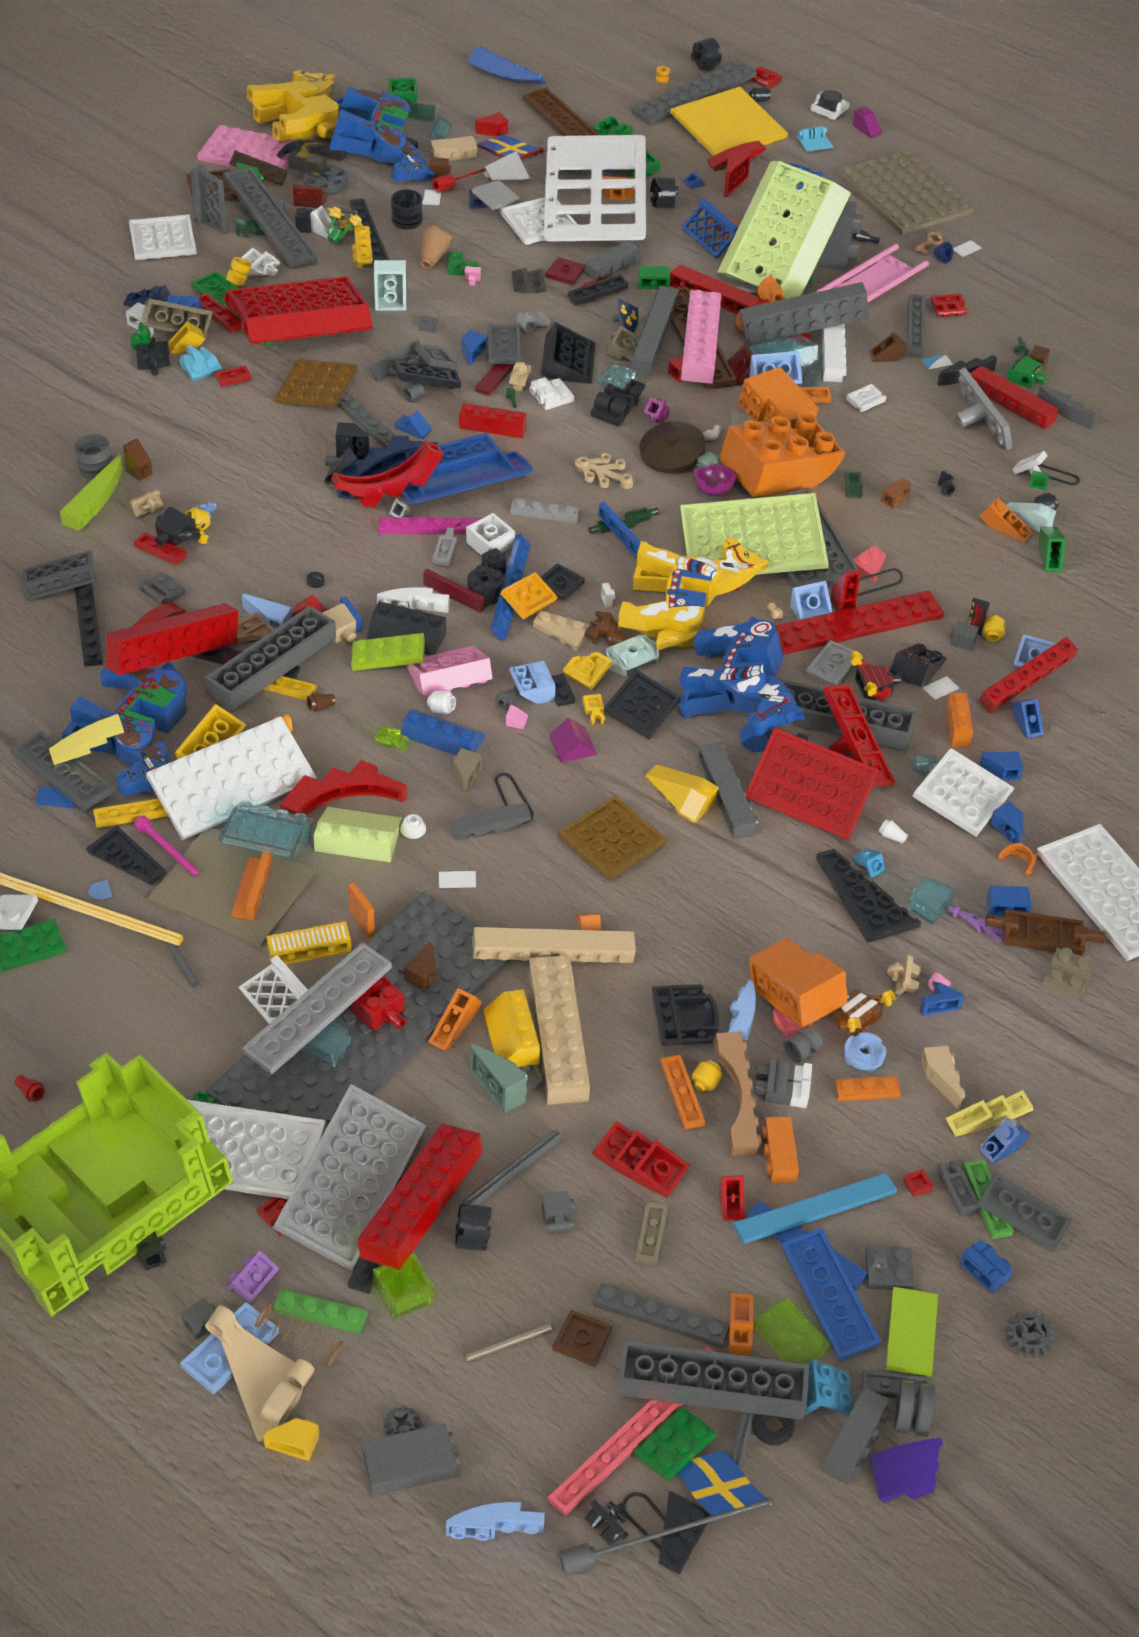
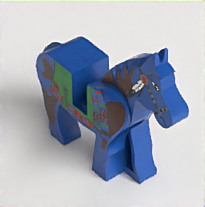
M347 86L329 149L365 155L379 162L392 163L394 167L391 178L397 182L411 179L432 181L433 178L430 175H435L428 168L426 161L416 147L406 140L404 126L410 110L409 104L402 98L392 94H386L385 92L376 93Z
M167 662L161 669L145 668L123 675H118L105 666L100 672L102 686L127 689L130 692L121 700L114 712H110L79 696L70 707L72 721L62 732V739L97 721L118 714L124 733L106 738L108 743L90 748V751L113 754L121 763L131 765L130 770L121 771L116 776L120 794L129 796L142 791L155 792L146 777V773L170 763L167 748L163 740L156 733V730L168 734L186 714L185 697L188 691L186 681L171 662Z

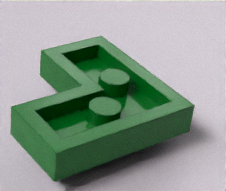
M448 252V275H465V266L479 267L478 261H463V252Z

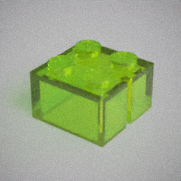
M415 1253L409 1256L400 1270L385 1265L373 1269L374 1285L392 1320L434 1302V1288L426 1273L423 1272V1267Z

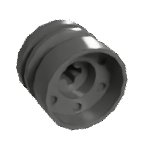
M85 435L74 444L79 472L86 478H95L113 460L109 440L103 435Z

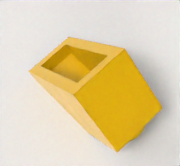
M187 321L168 342L170 352L172 354L187 352V347L190 344L197 349L205 340L202 330Z
M295 1418L266 1431L264 1434L265 1448L309 1461L319 1439V1425L308 1419L301 1420Z

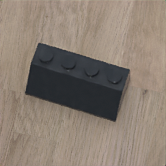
M379 601L372 613L367 639L424 633V654L434 655L446 634V617Z

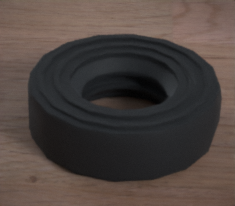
M762 1414L754 1415L753 1431L756 1437L763 1443L781 1445L792 1437L795 1428L794 1419ZM770 1417H776L781 1420L783 1427L779 1431H770L766 1428L765 1421Z

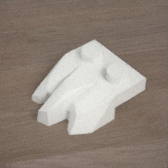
M251 248L241 257L252 264L250 272L246 274L247 276L269 275L273 277L278 272L275 267L280 262L268 252L261 254L254 248Z

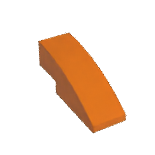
M731 1293L728 1354L751 1357L753 1295Z

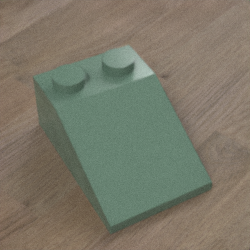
M476 1044L470 1045V1071L505 1114L526 1103V1082L528 1078L525 1071L519 1069L514 1062Z

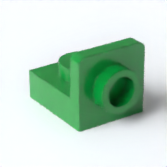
M142 322L138 323V332L131 335L130 346L133 350L136 349L137 345L150 343V329Z

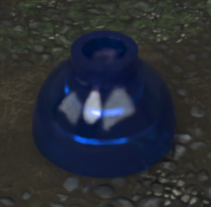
M949 242L939 244L933 251L934 256L942 263L950 262L954 253L953 246Z

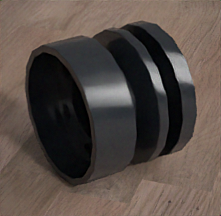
M411 189L395 192L391 196L392 223L397 228L406 230L420 226L423 220L421 194Z

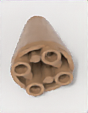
M435 225L423 231L420 250V266L426 270L431 269L445 254L451 245L452 237L450 234L445 233Z

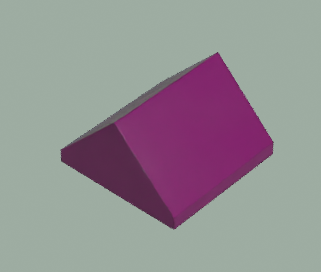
M567 718L550 734V739L561 762L595 756L597 754L586 728L570 718Z

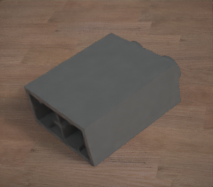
M846 202L816 266L846 270L848 258L857 259L859 241L852 240V233L860 234L863 215L855 214L857 202ZM786 211L783 214V218H788L790 211Z

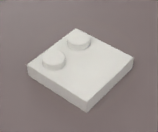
M1 895L0 930H22L38 902L36 895Z

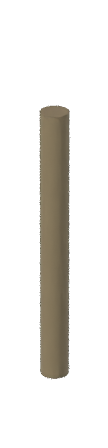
M547 1322L464 1353V1358L466 1362H470L550 1332L551 1326Z

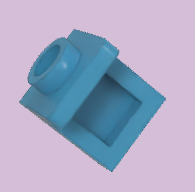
M865 848L852 856L854 864L866 867L868 876L871 878L885 871L882 853Z

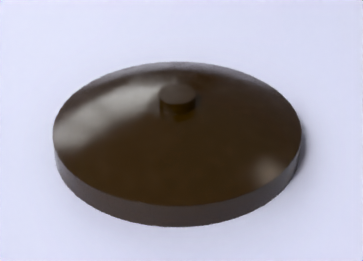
M670 421L656 425L648 430L640 441L639 449L642 461L649 468L662 473H676L696 465L698 457L705 453L706 444L703 433L696 426L682 421Z

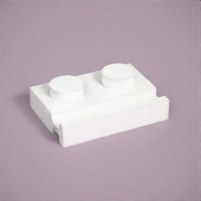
M870 384L847 394L846 400L855 408H859L860 412H863L885 402L886 396H883L881 391Z

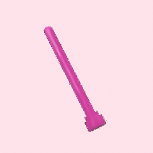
M142 815L136 819L134 827L137 830L149 834L193 876L198 875V869L152 827L149 818Z

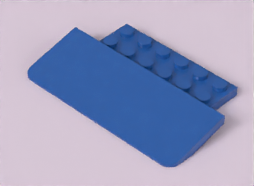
M488 433L439 445L444 455L424 487L408 483L401 497L408 503H420L533 472V467L527 459L516 451L504 454Z

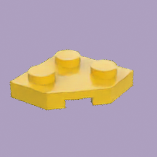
M599 652L590 653L591 655L584 657H572L562 672L567 677L592 691L613 664L610 658Z

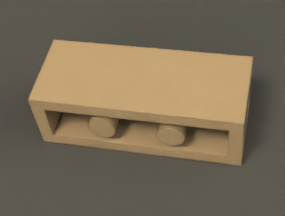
M473 136L432 140L431 155L432 157L446 158L449 161L477 158V144Z

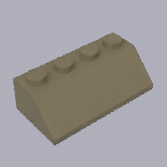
M149 298L145 302L142 323L150 328L177 333L188 321L201 329L204 337H206L212 311Z

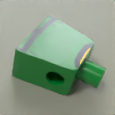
M1022 354L1009 368L1007 380L1020 386L1032 388L1036 382L1044 385L1048 376L1042 374L1043 365Z

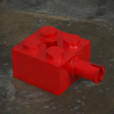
M384 975L347 1007L371 1031L376 1030L388 1021L398 1030L407 1023V1019L399 1014L405 1010L404 994Z

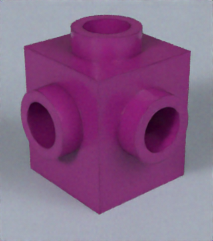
M650 398L643 413L649 416L648 419L656 423L658 420L664 422L670 414V407L666 405V401L660 398L657 400Z

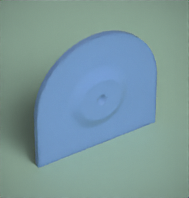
M108 880L96 882L89 887L88 893L92 899L104 900L113 897Z

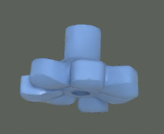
M208 502L196 507L207 511L211 519V512L216 511L217 504Z

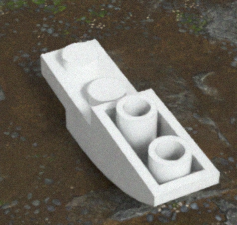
M400 588L377 594V603L380 601L410 609L444 613L449 611V595L433 593V588Z

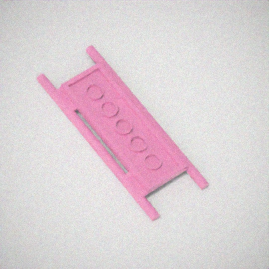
M895 243L816 292L863 282L867 291L868 302L924 269L929 263L925 260L912 268L889 255L899 248V245ZM876 262L875 265L871 266L870 268L866 269L865 271L861 272L860 274L856 275L855 277L851 278L850 280L846 281L845 283H842V282H844L845 280L849 279L850 277L854 276L855 274L859 273L860 271L864 270L865 268L869 267L870 265H872V264H874V263Z

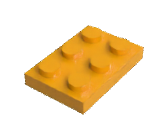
M536 572L504 588L500 593L522 619L531 616L558 599L556 594Z

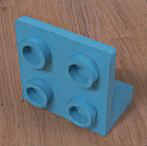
M815 1360L809 1362L805 1415L810 1414L820 1406L849 1415L853 1409L849 1372Z

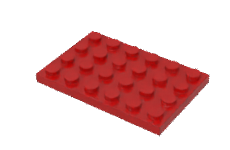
M774 728L747 789L746 798L849 841L879 770Z

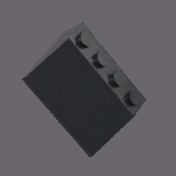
M554 322L545 336L541 374L553 380L560 378L561 381L591 384L596 343Z

